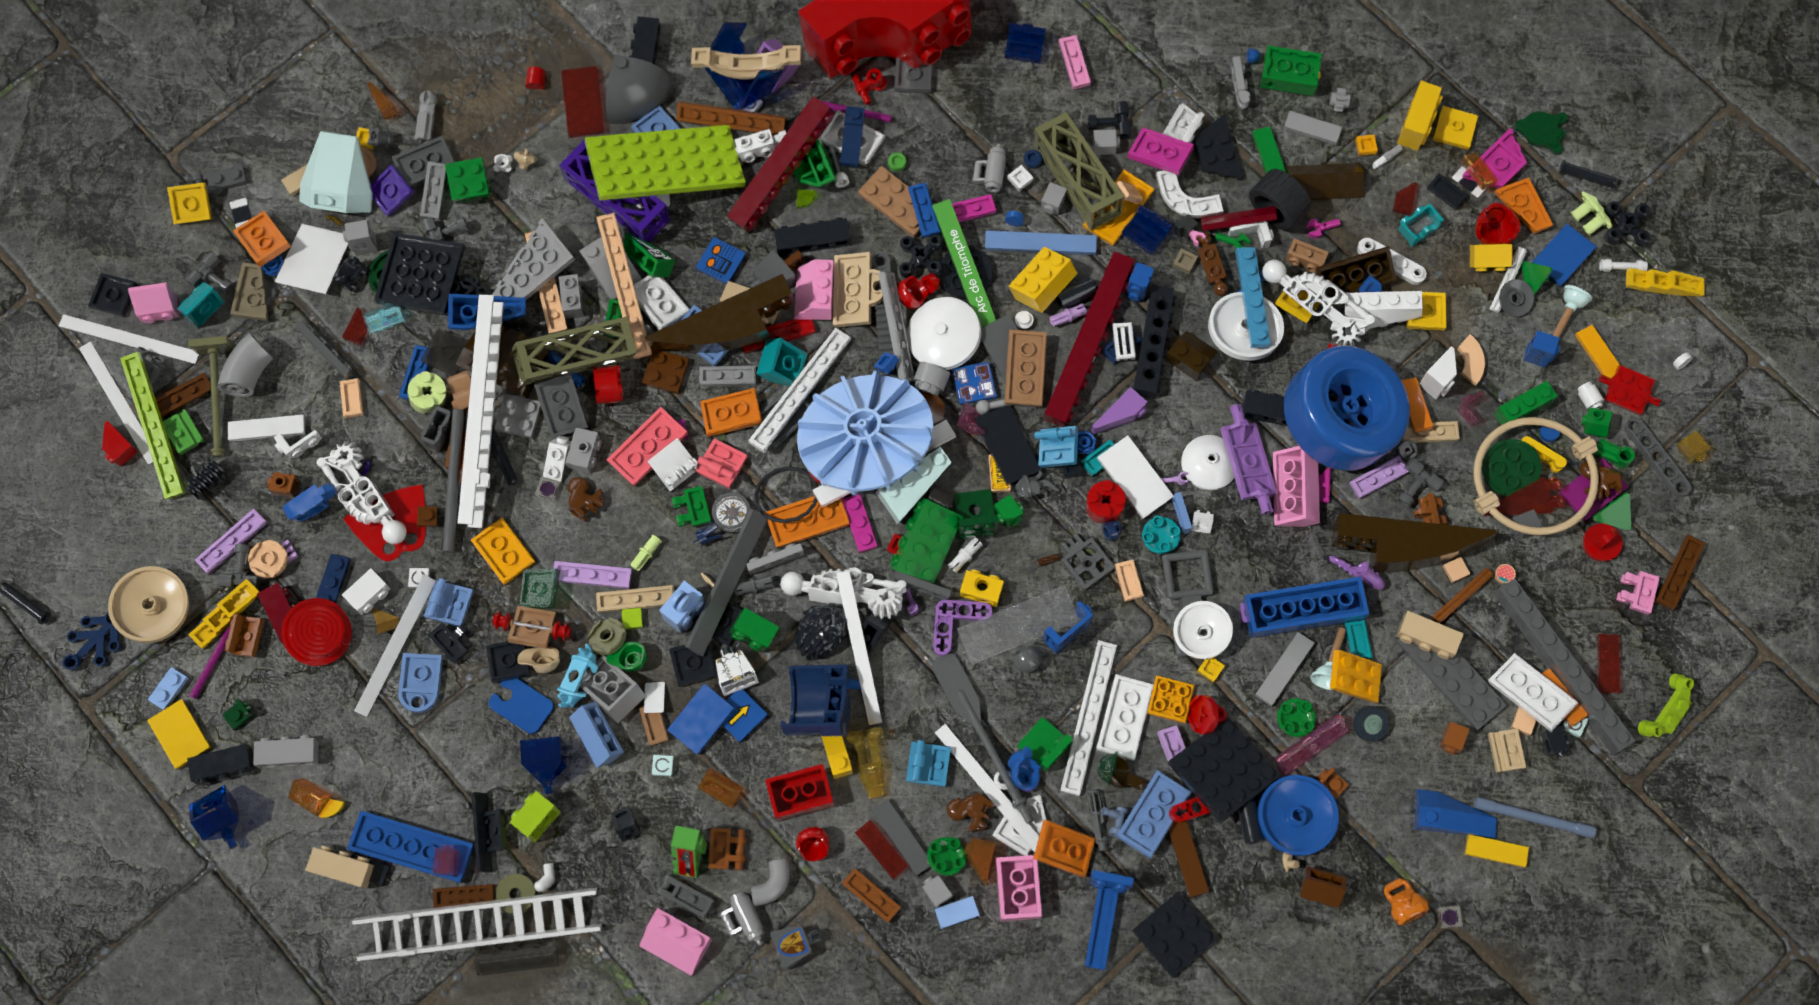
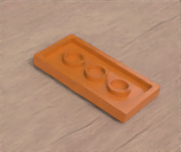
M815 496L765 513L778 519L795 518L808 510ZM841 498L823 508L817 500V504L812 511L798 521L779 523L767 519L777 549L850 525Z

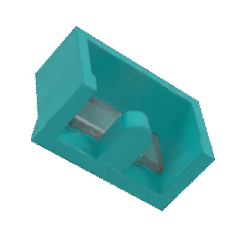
M1429 203L1425 207L1423 205L1418 207L1412 216L1409 217L1407 215L1399 222L1398 230L1412 247L1437 230L1444 219Z

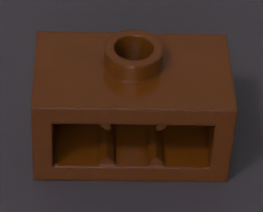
M1307 866L1300 886V897L1339 908L1346 891L1347 877Z

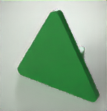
M1523 261L1521 266L1524 281L1530 285L1535 295L1544 281H1549L1552 267Z
M1626 492L1616 500L1609 502L1608 506L1593 516L1594 521L1631 530L1630 494Z

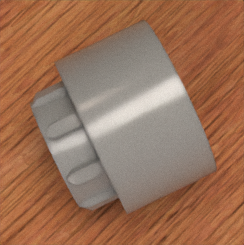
M921 361L913 379L916 381L915 388L922 393L926 392L938 396L940 391H944L950 372L936 365Z

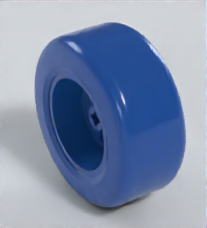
M1334 346L1316 354L1292 377L1284 396V415L1292 437L1307 455L1327 467L1353 471L1374 464L1398 445L1409 425L1410 405L1406 389L1400 377L1386 361L1376 354L1359 347ZM1328 390H1331L1337 397L1335 402L1329 400ZM1342 391L1348 393L1350 396L1344 395ZM1358 414L1364 416L1365 426L1361 425L1357 420ZM1343 420L1349 421L1352 426L1348 425Z

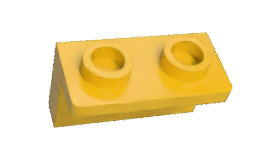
M1301 290L1299 298L1304 301L1308 299V292ZM1284 291L1275 303V305L1305 323H1308L1313 314ZM1320 302L1314 303L1313 309L1315 311L1320 305Z

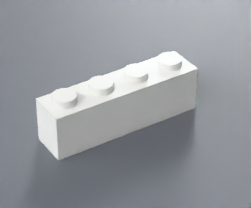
M1422 291L1346 293L1352 302L1375 317V321L1372 324L1365 326V331L1379 326L1384 327L1394 322L1400 323L1422 317ZM1345 303V316L1363 319ZM1356 321L1348 328H1345V335H1352L1351 329Z

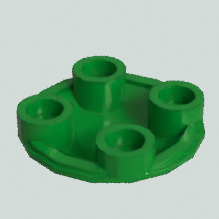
M1293 698L1281 704L1277 711V722L1285 734L1291 737H1302L1314 729L1316 715L1309 701Z
M941 837L930 844L927 851V861L936 873L943 876H952L959 873L965 866L966 852L958 838Z

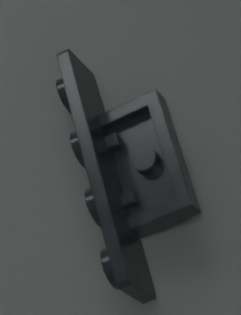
M473 792L471 804L473 808L477 872L491 873L493 871L491 852L507 849L505 810L496 809L488 811L487 794Z

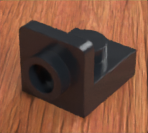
M629 806L610 813L616 832L622 842L640 835Z

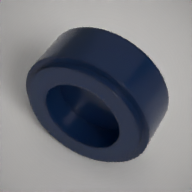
M1037 150L1027 151L1024 155L1025 166L1029 169L1040 167L1042 163L1041 153Z

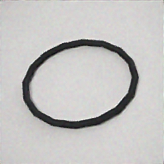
M787 466L774 469L766 474L757 484L754 493L755 506L761 515L772 522L779 523L794 522L807 516L817 504L816 497H814L813 503L808 510L801 515L790 519H778L771 517L762 510L759 505L758 493L761 485L768 477L786 470L803 473L813 482L814 488H817L818 483L812 479L809 472L801 468Z

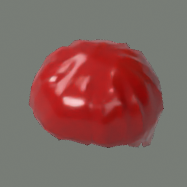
M910 276L897 284L899 301L909 309L920 307L928 296V291L915 276Z
M817 826L808 827L798 833L796 847L804 860L819 861L827 857L830 837L824 829Z

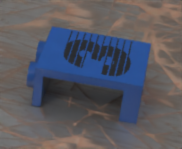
M1079 601L1076 605L1075 614L1081 621L1062 637L1049 626L1044 631L1043 641L1055 654L1058 653L1091 624L1093 617L1092 609L1086 603L1083 605Z

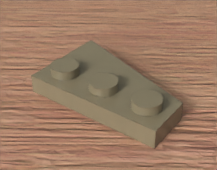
M242 262L230 312L232 317L268 321L264 275L262 267H259L257 264Z

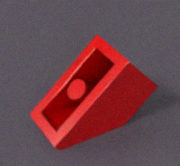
M108 420L104 423L102 449L106 452L104 457L111 464L115 462L121 467L138 451Z

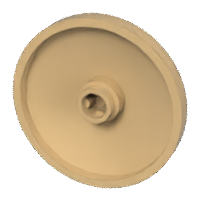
M156 566L141 567L124 575L112 589L108 602L109 617L114 627L126 638L139 643H154L170 637L182 626L189 611V594L184 583L173 572Z

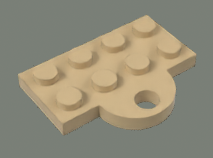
M870 252L834 256L833 326L835 328L871 324V307L884 301L882 290H875L876 285L880 283L878 274L880 271L872 269V254Z

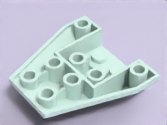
M320 131L300 183L301 203L310 208L343 213L372 212V190L357 136Z

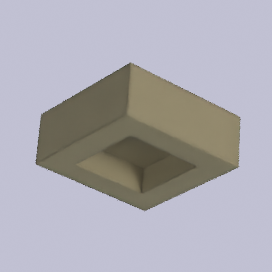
M1181 248L1173 263V267L1190 274L1198 256Z

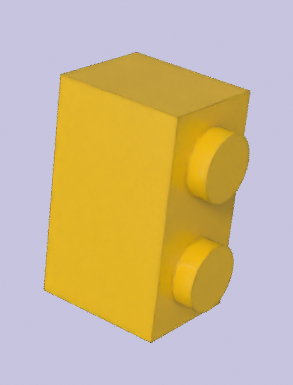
M1512 244L1470 245V267L1476 268V271H1487V267H1494V271H1505L1506 267H1512Z

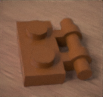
M711 828L708 869L729 870V862H735V870H743V863H745L746 858L744 856V845L747 843L745 830L738 829L737 837H731V829ZM731 844H736V855H730Z

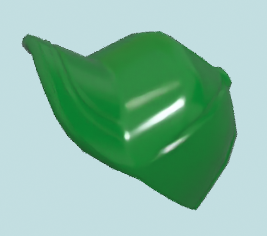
M628 642L624 643L618 651L607 655L606 661L612 666L631 672L639 670L645 665L647 655L642 644Z

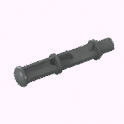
M1097 789L1088 791L1095 841L1098 843L1100 852L1107 851L1106 842L1108 839L1103 836L1101 829L1104 818L1101 813L1100 792ZM1096 794H1098L1099 803H1100V808H1101V810H1099V811H1098V805H1097ZM1090 795H1092L1095 810L1094 812H1092Z

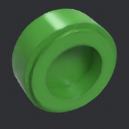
M901 153L891 154L888 158L889 168L894 172L904 170L906 167V157Z

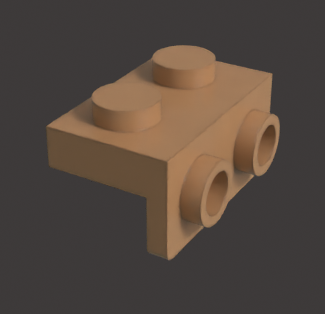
M1293 239L1285 260L1293 266H1301L1306 268L1307 271L1315 273V268L1324 265L1329 252Z

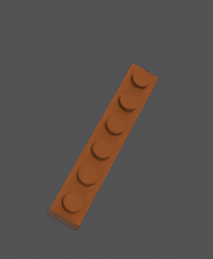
M679 101L677 104L676 121L710 126L728 125L730 129L757 133L770 129L771 135L779 134L778 132L785 130L786 117Z

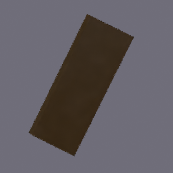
M1359 163L1294 165L1285 167L1286 173L1294 177L1307 191L1310 200L1363 197L1364 170Z
M1389 246L1315 268L1317 276H1323L1324 280L1328 279L1345 293L1359 292V288L1369 275L1378 279L1381 285L1397 280ZM1328 287L1325 293L1327 297L1333 298L1336 291L1334 288Z

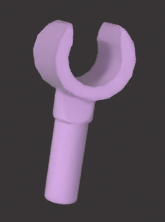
M1185 471L1175 477L1161 478L1164 483L1177 482L1179 485H1185L1189 481L1181 479V476L1184 477L1188 474Z

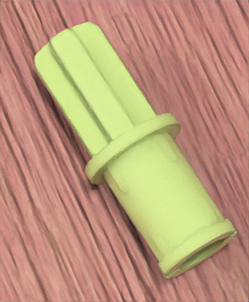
M652 535L644 547L639 549L640 552L632 561L631 566L635 570L640 571L648 559L653 557L652 554L662 541Z

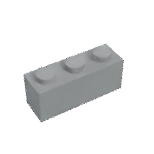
M302 735L300 739H293V737L288 736L281 737L280 740L261 738V741L254 742V766L259 769L318 765L319 741L312 738L311 735Z

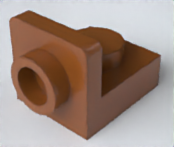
M1331 767L1329 771L1325 768L1318 776L1319 782L1336 799L1349 784L1334 772L1335 768Z

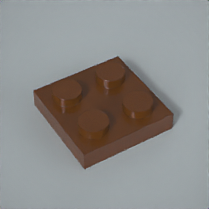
M653 349L642 385L679 394L690 361L689 358Z

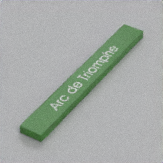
M950 199L932 205L969 305L978 316L981 328L996 321L955 211Z

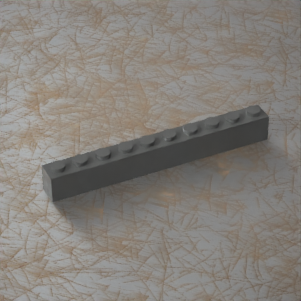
M1514 578L1500 587L1494 593V596L1548 669H1551L1588 713L1586 717L1588 719L1587 722L1610 753L1615 755L1636 741Z

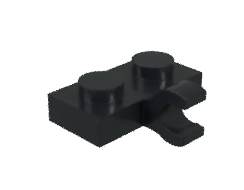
M442 622L428 634L430 639L453 664L469 652L459 641L470 633L463 624L452 633Z

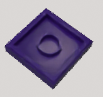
M392 164L370 185L372 198L388 217L415 193Z

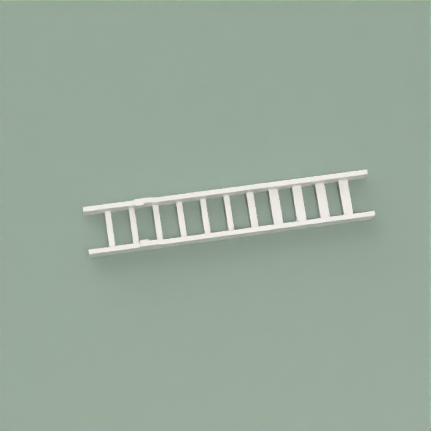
M479 295L458 515V524H468L469 528H483L486 489L490 487L491 474H488L504 305L503 302H494V295Z
M597 888L357 917L352 920L353 925L373 922L376 952L361 953L357 956V961L600 931L602 924L585 926L582 896L596 895ZM573 898L577 927L565 928L562 899ZM553 900L556 929L545 931L542 901ZM533 902L536 932L525 933L522 904ZM513 905L516 934L504 936L500 906ZM493 907L497 937L483 938L480 909ZM474 910L477 939L463 941L460 911ZM454 912L457 942L443 943L439 914ZM433 915L437 944L423 946L419 917ZM413 917L417 947L403 948L399 921ZM393 920L397 949L383 951L379 921Z

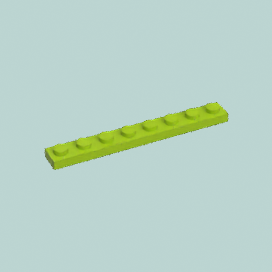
M135 352L124 356L120 360L164 498L169 500L185 494L140 352Z

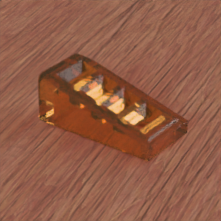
M371 81L368 82L367 86L384 119L388 120L398 115L394 104Z

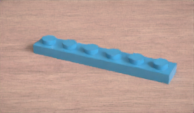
M1255 247L1236 248L1235 253L1250 348H1268L1271 343Z

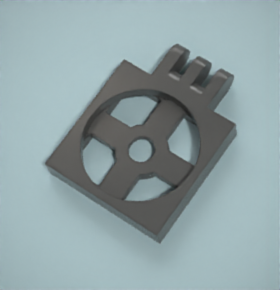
M1075 533L1072 536L1076 543L1071 538H1068L1066 541L1070 547L1065 542L1060 544L1067 553L1061 559V562L1085 591L1113 571L1115 566L1092 537L1083 542L1078 534ZM1083 549H1092L1097 551V553L1087 556ZM1076 554L1081 562L1079 566L1073 569L1071 560ZM1103 558L1105 566L1104 571L1100 573L1095 566ZM1087 560L1091 561V567H1086L1084 562ZM1084 571H1089L1094 578L1092 580H1083L1079 575Z

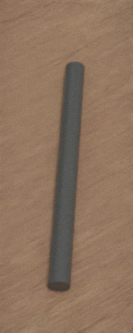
M461 409L452 410L443 552L455 551L464 410Z

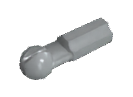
M430 90L424 91L419 97L420 107L417 117L415 141L421 144L432 140L437 96Z

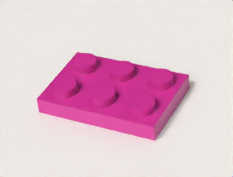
M1142 128L1128 152V158L1179 175L1193 150L1194 144Z

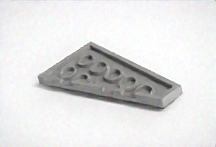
M543 218L539 221V226L535 232H532L529 236L530 239L525 247L520 249L506 270V275L502 281L499 280L497 283V288L492 295L524 297L526 301L576 260Z

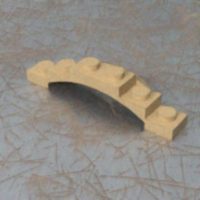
M801 45L782 46V49L767 53L729 54L713 51L710 47L692 48L691 65L692 68L709 67L711 71L735 79H756L770 75L778 69H784V65H801L802 49Z

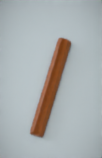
M1485 568L1432 616L1433 620L1439 624L1484 585L1493 576V573L1488 568Z

